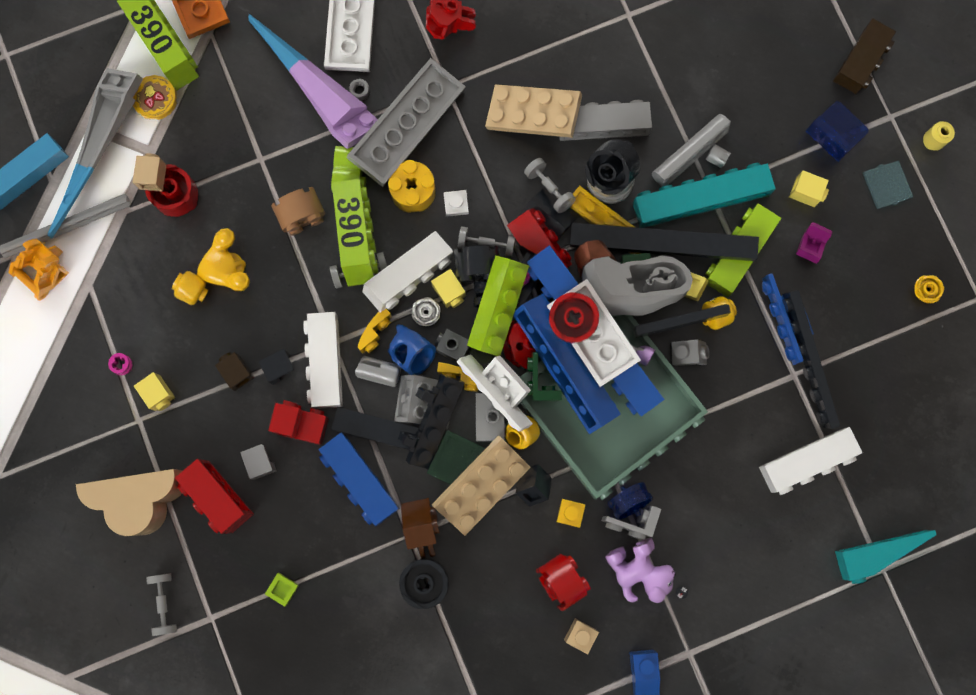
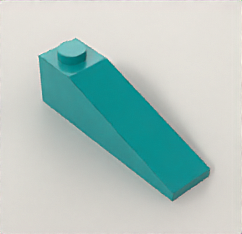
M923 530L835 551L842 579L851 581L852 584L866 582V577L877 574L936 536V531Z

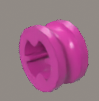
M122 353L112 355L108 362L109 369L118 375L128 374L133 366L130 357ZM119 359L125 361V363L122 364V369L115 366L119 364Z

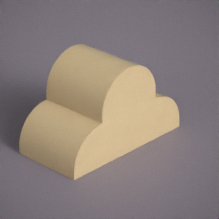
M170 469L76 484L77 495L80 501L88 508L104 511L106 524L113 532L123 536L148 535L158 530L164 523L167 515L166 503L177 499L182 494L177 488L179 483L175 477L183 470Z

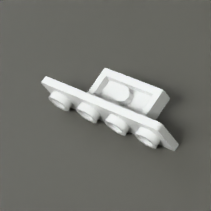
M472 355L458 359L457 363L462 371L475 382L479 391L490 399L494 408L505 416L511 427L520 432L533 424L518 407L519 403L531 390L501 356L495 357L485 369Z

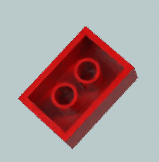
M196 459L175 477L179 483L177 488L183 495H189L194 501L192 505L199 514L202 515L204 513L210 520L208 525L216 533H233L254 515L210 461Z

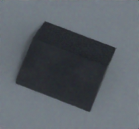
M546 187L538 192L519 214L520 216L532 208L536 211L539 210L545 217V225L549 230L552 229L555 232L558 240L579 217L571 208L558 213L553 207L558 198L555 194H551Z

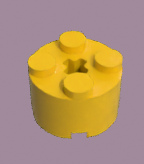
M407 160L401 163L389 178L388 186L392 200L400 210L408 213L421 212L433 203L436 191L434 177L430 169L424 164ZM414 185H416V189H414V188H412V187H411L410 189H408L409 186H414Z

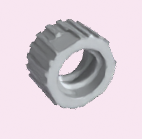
M356 79L351 82L349 87L350 93L360 101L366 100L370 94L368 83L363 79ZM362 86L364 91L361 94H356V87Z

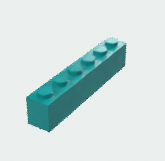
M753 163L743 170L738 171V168L730 169L724 175L716 176V174H710L703 177V180L696 182L694 179L687 180L676 187L667 185L653 193L651 191H643L635 197L633 207L639 227L645 228L770 196L776 188L768 163L763 165Z

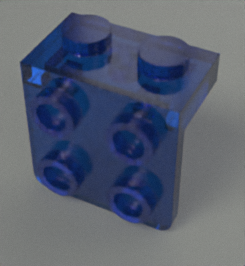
M836 101L821 116L816 118L806 130L838 162L869 131L839 101Z

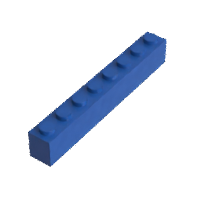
M550 245L527 262L530 267L527 272L534 281L539 279L544 286L540 290L548 300L551 298L556 300L579 285ZM638 363L613 378L614 383L611 386L619 396L624 394L628 400L626 406L633 415L638 413L642 417L665 400Z

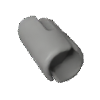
M363 356L355 370V375L361 379L396 387L401 367L394 363Z

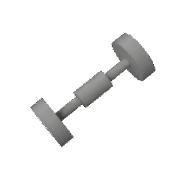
M537 158L526 167L524 173L529 179H534L537 176L542 179L541 183L546 189L558 198L553 206L558 213H562L574 204L576 197L571 192L561 195L553 181L542 173L546 168V163L542 158Z
M461 226L458 249L463 250V247L466 246V241L478 243V246L489 245V248L500 246L506 248L505 257L512 258L515 243L513 235L508 236L507 243L495 242V239L480 236L479 239L467 237L468 227Z
M383 252L377 253L378 267H380L381 271L387 267ZM337 265L330 266L335 288L343 287L341 278L345 277L344 274L339 273Z
M171 573L146 577L147 584L157 583L158 588L156 603L157 613H160L161 626L151 628L152 636L177 632V625H166L165 613L168 611L166 595H163L162 582L172 581Z

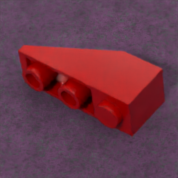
M529 209L507 225L521 246L538 254L550 245L566 268L572 265L570 254L566 249H561L557 243V235L552 229L549 230L544 223L546 221L545 217L539 210Z

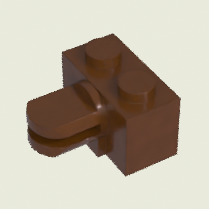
M429 498L401 503L402 528L407 549L419 548L420 557L424 559L426 558L424 546L428 545L430 557L435 556V534L440 532L437 512L433 506H430Z

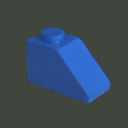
M654 650L629 652L634 695H659L660 671L658 653Z

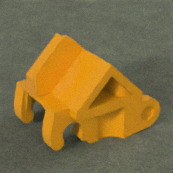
M36 238L23 243L26 249L20 252L16 261L10 263L8 273L12 277L16 276L35 294L34 297L41 301L69 272L59 264L60 259L58 257L63 251L55 245L47 248ZM31 266L37 270L35 279L33 280L27 275L23 268Z

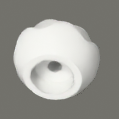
M429 297L417 300L413 304L412 318L421 326L433 325L440 317V306Z

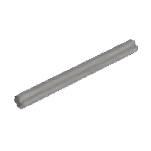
M122 194L65 218L53 238L130 207V199L126 194ZM52 224L0 245V253L4 258H8L25 251L26 248L23 246V243L28 240L37 238L41 243L51 240L48 237V232Z

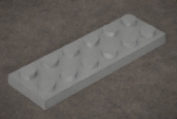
M430 58L350 151L347 159L383 187L400 164L408 158L464 91L466 86Z

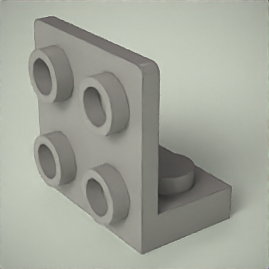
M418 375L401 376L394 422L420 425L428 407V402L416 396L419 387L432 390L433 386L437 385L438 380Z
M646 506L644 510L641 509L637 518V523L640 524L639 527L608 516H603L601 521L606 522V528L618 532L626 529L629 531V536L645 540L646 537H653L661 509L654 506Z

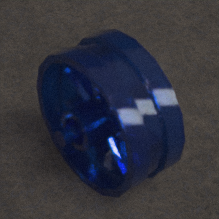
M641 482L627 489L624 486L620 487L622 492L614 496L607 505L613 511L614 517L617 520L624 519L633 514L639 517L641 515L639 511L653 500V496L648 492L645 483Z

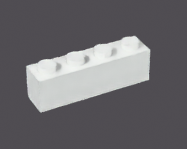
M434 231L364 284L362 292L380 313L386 308L390 310L399 303L398 299L403 295L406 297L411 295L416 290V285L420 282H428L434 276L436 270L445 269L451 263L450 258L453 250Z
M336 312L307 314V320L304 321L305 335L308 334V343L305 344V356L309 357V366L306 367L307 381L310 380L311 387L310 390H307L308 404H311V407L314 409L343 407L338 315Z
M847 427L760 466L759 469L771 493L779 492L780 495L792 491V485L800 482L801 485L815 480L813 476L820 472L822 475H826L835 471V465L843 463L845 466L857 460L855 456L861 454L862 450L851 428Z

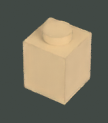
M156 154L136 155L132 183L140 190L163 192L166 164Z
M575 618L564 640L567 644L588 654L599 632Z

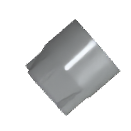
M714 144L705 160L722 168L731 153Z

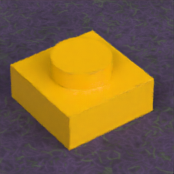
M562 499L556 522L580 528L585 504Z

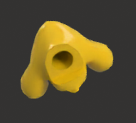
M228 228L221 229L216 233L211 248L201 260L197 268V276L211 284L225 286L234 291H244L250 284L247 273H244L246 262L238 254L227 250L234 243V232Z

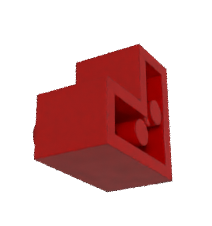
M286 400L283 401V404L275 403L269 432L323 445L329 418L324 416V411L310 408V412L301 410L302 406Z

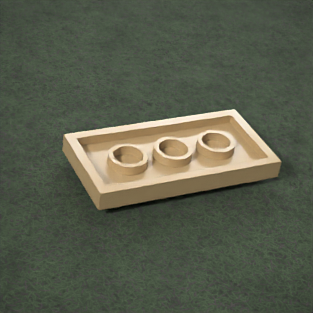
M495 85L485 127L488 130L573 138L582 94L580 91Z
M498 435L438 497L432 506L466 536L531 467Z

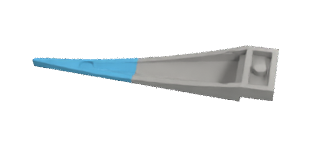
M107 68L97 84L79 156L63 200L48 232V237L51 239L55 236L136 101L133 99V96L138 91L143 80L139 74Z

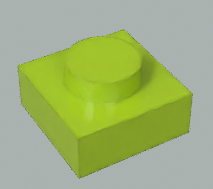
M277 573L265 595L286 607L299 585L281 573Z

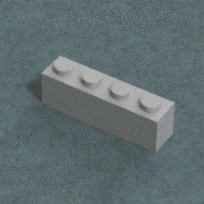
M633 100L630 103L612 101L602 105H598L595 102L587 103L579 108L573 138L559 137L560 141L648 136L652 129L650 102Z

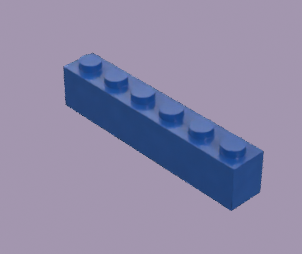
M541 294L522 304L515 310L513 316L536 352H538L539 357L585 429L591 434L621 415L603 385L601 387L598 385L572 344L559 339L554 334L549 323L550 311L547 308L550 302L544 294Z

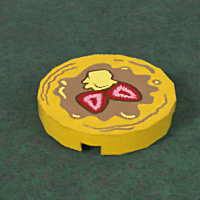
M157 75L146 76L133 96V99L136 100L133 107L145 119H163L175 109L177 92L166 78Z

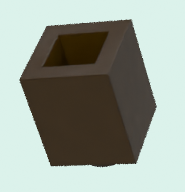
M235 352L223 355L219 359L220 362L215 365L230 389L234 391L255 378L240 355Z

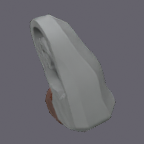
M600 240L585 242L574 254L580 277L583 281L588 279L611 316H643L683 298L690 290L693 281L690 270L684 263L673 257L658 256L647 260L630 261L620 264L604 242Z

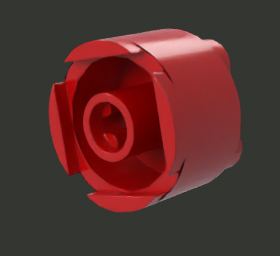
M166 165L163 192L145 190L148 200L166 216H182L194 210L197 206L198 188L196 183L187 172L175 165Z
M570 292L555 300L550 309L549 323L554 334L559 339L567 343H581L595 333L599 323V311L594 301L588 296ZM571 312L575 315H581L578 319L579 323L576 325L574 322L569 323L567 321L570 318L569 314Z
M559 554L536 569L537 573L542 574L539 580L551 600L557 599L560 602V605L557 607L561 611L566 610L587 596V591L591 589L587 580L584 577L580 578L575 570L578 568L575 560L571 556L567 557L563 554Z

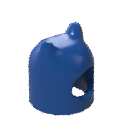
M397 324V334L390 343L388 353L393 362L408 374L419 375L432 363L436 348L417 332L404 325Z

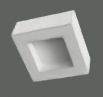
M466 190L444 192L446 217L469 214Z

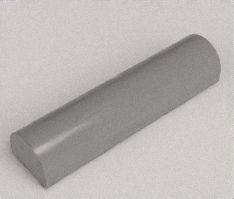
M722 114L714 117L652 172L654 180L661 187L669 185L728 133L731 121Z

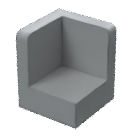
M260 444L240 452L250 479L256 480L276 472L273 462H270L264 445Z

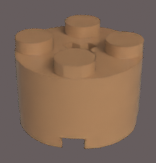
M308 187L309 192H304L302 188L288 193L278 199L280 204L276 206L273 203L271 205L282 231L289 232L290 236L301 233L304 226L311 224L313 227L324 222L323 216L325 211L313 187Z

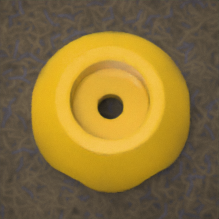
M923 275L916 281L914 291L916 297L922 302L935 303L940 300L944 292V286L937 276Z

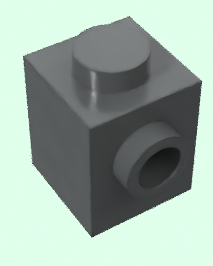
M446 329L444 334H439L434 344L437 346L436 351L438 354L456 363L459 358L467 356L471 348L467 346L468 339Z

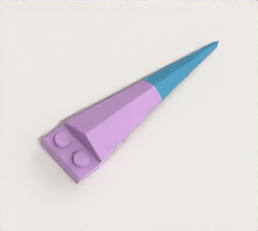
M249 14V22L288 69L322 118L332 136L346 149L356 145L378 119L367 110V106Z

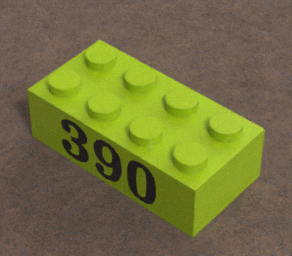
M117 0L176 91L199 77L195 71L198 68L197 64L155 0Z
M360 179L332 182L341 268L348 286L362 285L379 273L378 263L375 258L376 245L372 234L374 229L372 218L370 217L371 205L367 188L362 187Z

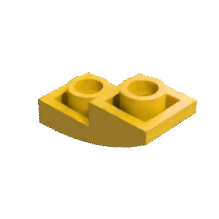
M387 309L381 313L378 312L364 330L358 344V349L362 354L366 351L370 353L379 345L380 337L376 331L378 329L380 331L384 330L391 323L390 319L392 316Z
M438 362L437 372L439 375L444 374L453 378L458 376L465 383L464 390L478 392L475 382L462 371L461 367Z

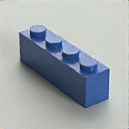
M339 433L318 449L322 454L319 456L326 468L332 467L336 473L333 475L334 479L341 487L346 486L350 492L347 494L348 498L355 506L358 504L364 511L361 515L369 525L372 523L375 526L380 525L400 509L344 433Z

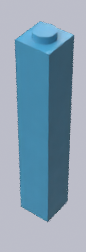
M48 133L0 169V210L69 158L57 141Z

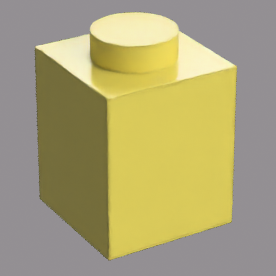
M802 171L796 177L789 198L815 207L820 201L824 202L829 192L826 186L829 180Z
M451 269L431 281L432 287L446 308L450 306L455 308L464 302L463 298L466 297V292Z
M154 372L134 385L147 407L154 411L166 409L170 406V401L175 398L162 377Z

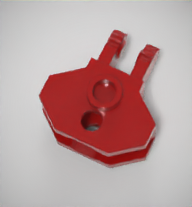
M430 0V5L426 9V29L435 39L441 40L451 33H456L457 29L473 31L476 28L474 21L476 17L474 8L462 6V1Z
M512 320L503 346L505 359L516 367L527 369V357H531V353L536 352L518 322Z

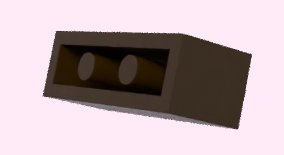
M872 18L833 81L854 94H857L861 88L866 89L873 79L870 74L873 70L877 71L884 61L881 58L884 52L888 53L895 41L891 39L896 31Z

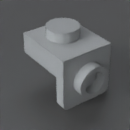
M698 339L671 342L672 365H707L709 348L706 342Z

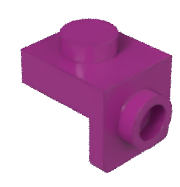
M812 222L802 235L796 255L817 264L822 257L827 241L832 236V231Z

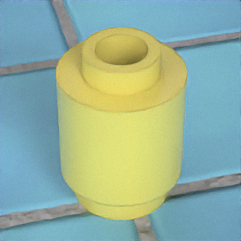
M941 121L936 123L924 134L923 142L925 147L929 150L942 149L954 138V128L948 122Z

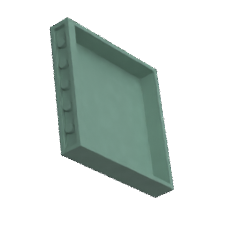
M615 315L612 317L631 345L636 348L646 345L655 349L647 366L639 362L638 364L665 400L642 417L638 413L633 415L626 406L627 398L624 394L620 396L611 386L614 383L613 379H611L603 387L616 404L621 415L591 434L587 432L563 393L561 401H531V396H526L520 402L530 417L538 423L540 430L593 499L598 497L601 500L605 499L613 492L611 487L617 483L621 486L631 478L629 473L636 468L639 471L650 464L648 459L656 454L658 457L669 449L667 446L669 442L673 439L675 442L681 440L687 435L685 430L691 425L696 428L705 421L703 416L708 413L648 336L635 339L633 330L639 324L632 315ZM541 360L538 363V390H542V386H556V390H561ZM526 372L520 376L526 385L527 381H531V372Z

